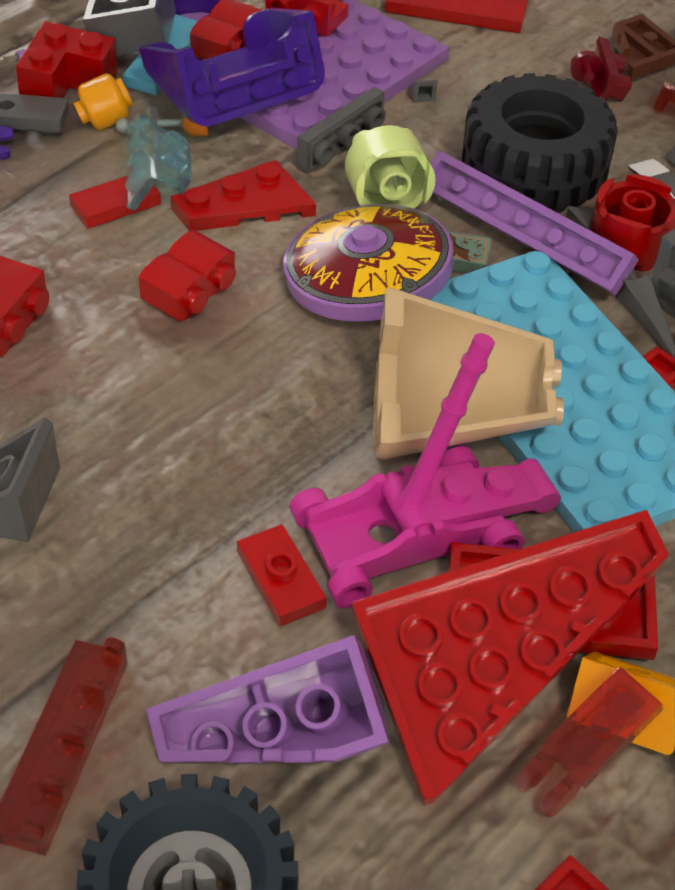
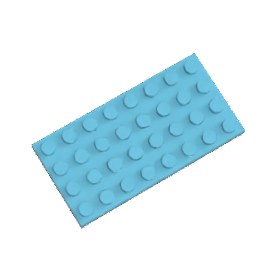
M535 250L449 279L443 289L430 299L431 301L554 340V357L562 362L560 385L558 388L553 387V389H556V397L563 398L564 400L562 424L560 426L552 425L498 437L519 464L530 458H535L540 462L561 495L560 502L555 509L571 530L577 532L644 510L648 511L655 527L675 519V391L554 260L550 259L548 255Z

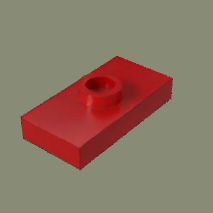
M283 524L237 541V552L280 627L326 609V595Z

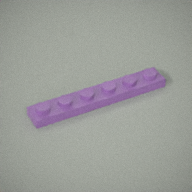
M440 150L431 162L435 173L433 195L526 247L545 253L557 264L615 296L624 284L623 280L627 279L639 260L635 254Z

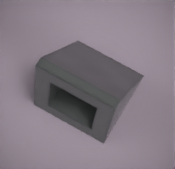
M438 81L413 82L408 87L413 103L436 101Z
M568 206L566 218L589 230L593 211Z

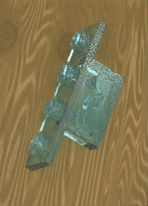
M150 105L143 115L138 113L133 118L127 130V133L130 135V141L126 149L129 152L126 169L129 173L125 188L128 190L127 207L133 211L137 209L157 179L182 194L192 183L190 145L178 132L174 130L166 131L158 126L157 108Z

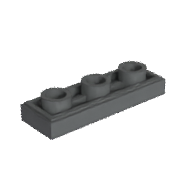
M373 87L297 136V169L305 174L310 173L320 165L327 164L332 157L345 148H350L352 140L358 132L382 126L386 117L384 110L385 92Z
M0 93V126L10 127L13 131L16 129L38 131L41 134L62 132L69 112L68 98Z

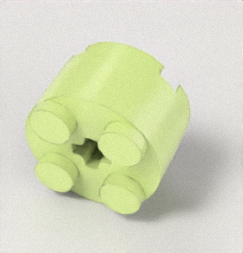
M387 125L371 130H363L354 136L352 146L345 159V173L360 205L392 204L414 209L422 201L426 204L434 191L435 173L422 146L410 129Z

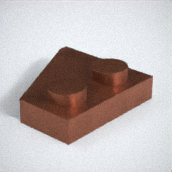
M639 14L614 23L612 36L618 53L624 56L626 62L624 69L626 75L631 80L675 64V39L646 16Z

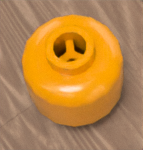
M107 73L81 84L77 89L80 100L73 103L83 125L91 122L92 126L98 131H103L116 125L117 120L120 118L128 119L129 108L134 106L122 79H114L112 75Z

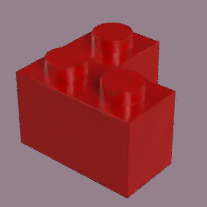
M44 21L16 65L19 94L64 98L69 88L77 90L81 84L107 73L115 79L117 75L116 38L101 35L97 32L64 26L60 23Z

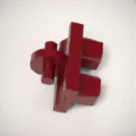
M599 36L596 40L595 52L582 51L571 59V75L577 81L586 82L587 87L594 90L596 97L601 96L605 101L608 97L622 102L632 87L631 78L622 74L626 64L624 56L612 52L609 39Z

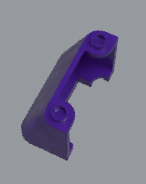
M268 8L255 12L248 16L243 25L244 48L202 61L195 57L191 47L176 49L173 45L166 42H155L139 47L144 69L150 78L190 122L204 127L213 126L313 93L323 84L325 77V68L313 11Z

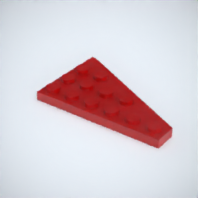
M647 510L352 602V612L424 806L434 803L666 562L669 553Z

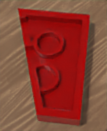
M277 160L262 163L256 167L170 196L172 211L189 231L239 226L242 219L262 216L265 222L280 221V214L300 212L302 218L316 216V203Z

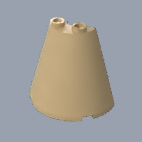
M386 288L379 340L381 341L378 362L376 364L374 389L373 454H375V459L386 460L423 452L440 414L442 400L448 396L461 367L462 355L467 353L474 335L478 333H484L492 337L495 345L487 361L488 367L481 374L467 404L466 415L460 419L448 447L552 425L560 426L564 414L563 398L556 397V389H553V387L558 388L560 385L562 362L554 357V340L397 289Z

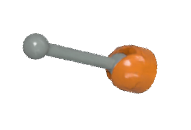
M182 114L181 118L129 121L126 118H120L115 125L117 131L122 134L129 132L130 129L181 126L186 133L192 136H209L208 126L204 127L194 124L184 114Z

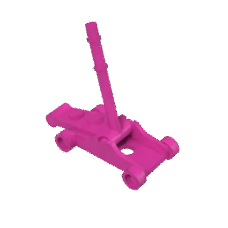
M484 333L474 335L467 353L462 355L461 367L448 396L442 400L440 414L416 467L408 465L401 467L400 473L393 471L385 476L383 473L373 475L364 485L356 490L331 500L328 499L322 489L308 488L299 492L290 501L289 508L296 524L300 528L308 529L331 577L327 587L337 607L343 609L352 608V602L370 597L373 587L369 578L450 554L452 542L522 549L525 544L524 536L516 523L511 520H505L504 516L531 510L545 513L554 509L559 504L561 495L540 462L535 458L526 459L518 465L480 468L478 460L469 447L463 445L456 446L446 451L460 419L466 415L467 404L481 374L488 367L487 361L495 345L494 340L489 335ZM377 526H387L396 532L397 537L391 542L380 543L373 540L369 532Z

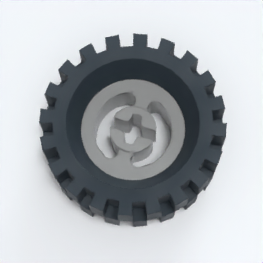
M181 774L182 788L168 791L164 778L148 782L150 797L143 801L139 800L133 790L120 798L122 816L117 819L108 811L104 813L96 823L99 842L87 838L81 853L85 870H77V890H154L162 881L163 890H216L215 875L222 878L231 890H298L299 881L298 860L294 861V842L289 830L280 833V815L274 808L269 805L258 814V794L244 786L237 798L231 796L229 779L213 776L210 789L198 788L197 774Z

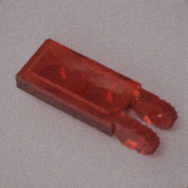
M621 666L618 667L542 743L543 749L520 771L519 775L516 776L515 784L523 792L533 789L557 762L568 774L546 794L540 805V809L548 817H554L576 796L581 786L585 789L663 711V704Z

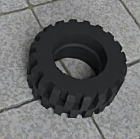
M524 73L522 77H515V75L507 76L500 83L494 81L488 84L484 90L482 89L472 99V103L468 106L462 162L554 212H561L567 206L578 207L593 198L598 193L601 185L607 181L617 138V121L607 102L601 96L596 97L594 90L591 88L578 86L577 81L568 78L566 80L557 79L556 75L545 74V77L535 76V73Z

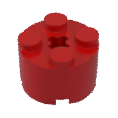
M627 175L626 181L614 183L615 177L609 179L599 188L590 231L635 254L639 259L634 267L635 270L649 271L656 263L662 236L673 229L675 230V199L670 195L672 188L658 179L645 175Z

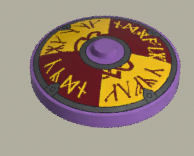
M392 204L354 206L322 216L304 227L292 239L283 259L286 284L292 297L300 305L313 313L342 321L380 320L386 288L397 289L428 300L432 299L448 282L454 264L450 235L438 220L422 211Z

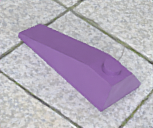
M355 635L146 709L158 759L162 764L339 762L390 744L383 700L368 653Z

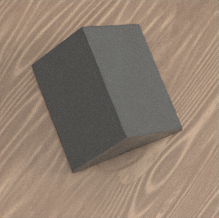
M46 417L0 444L1 538L29 542L60 470L53 423Z

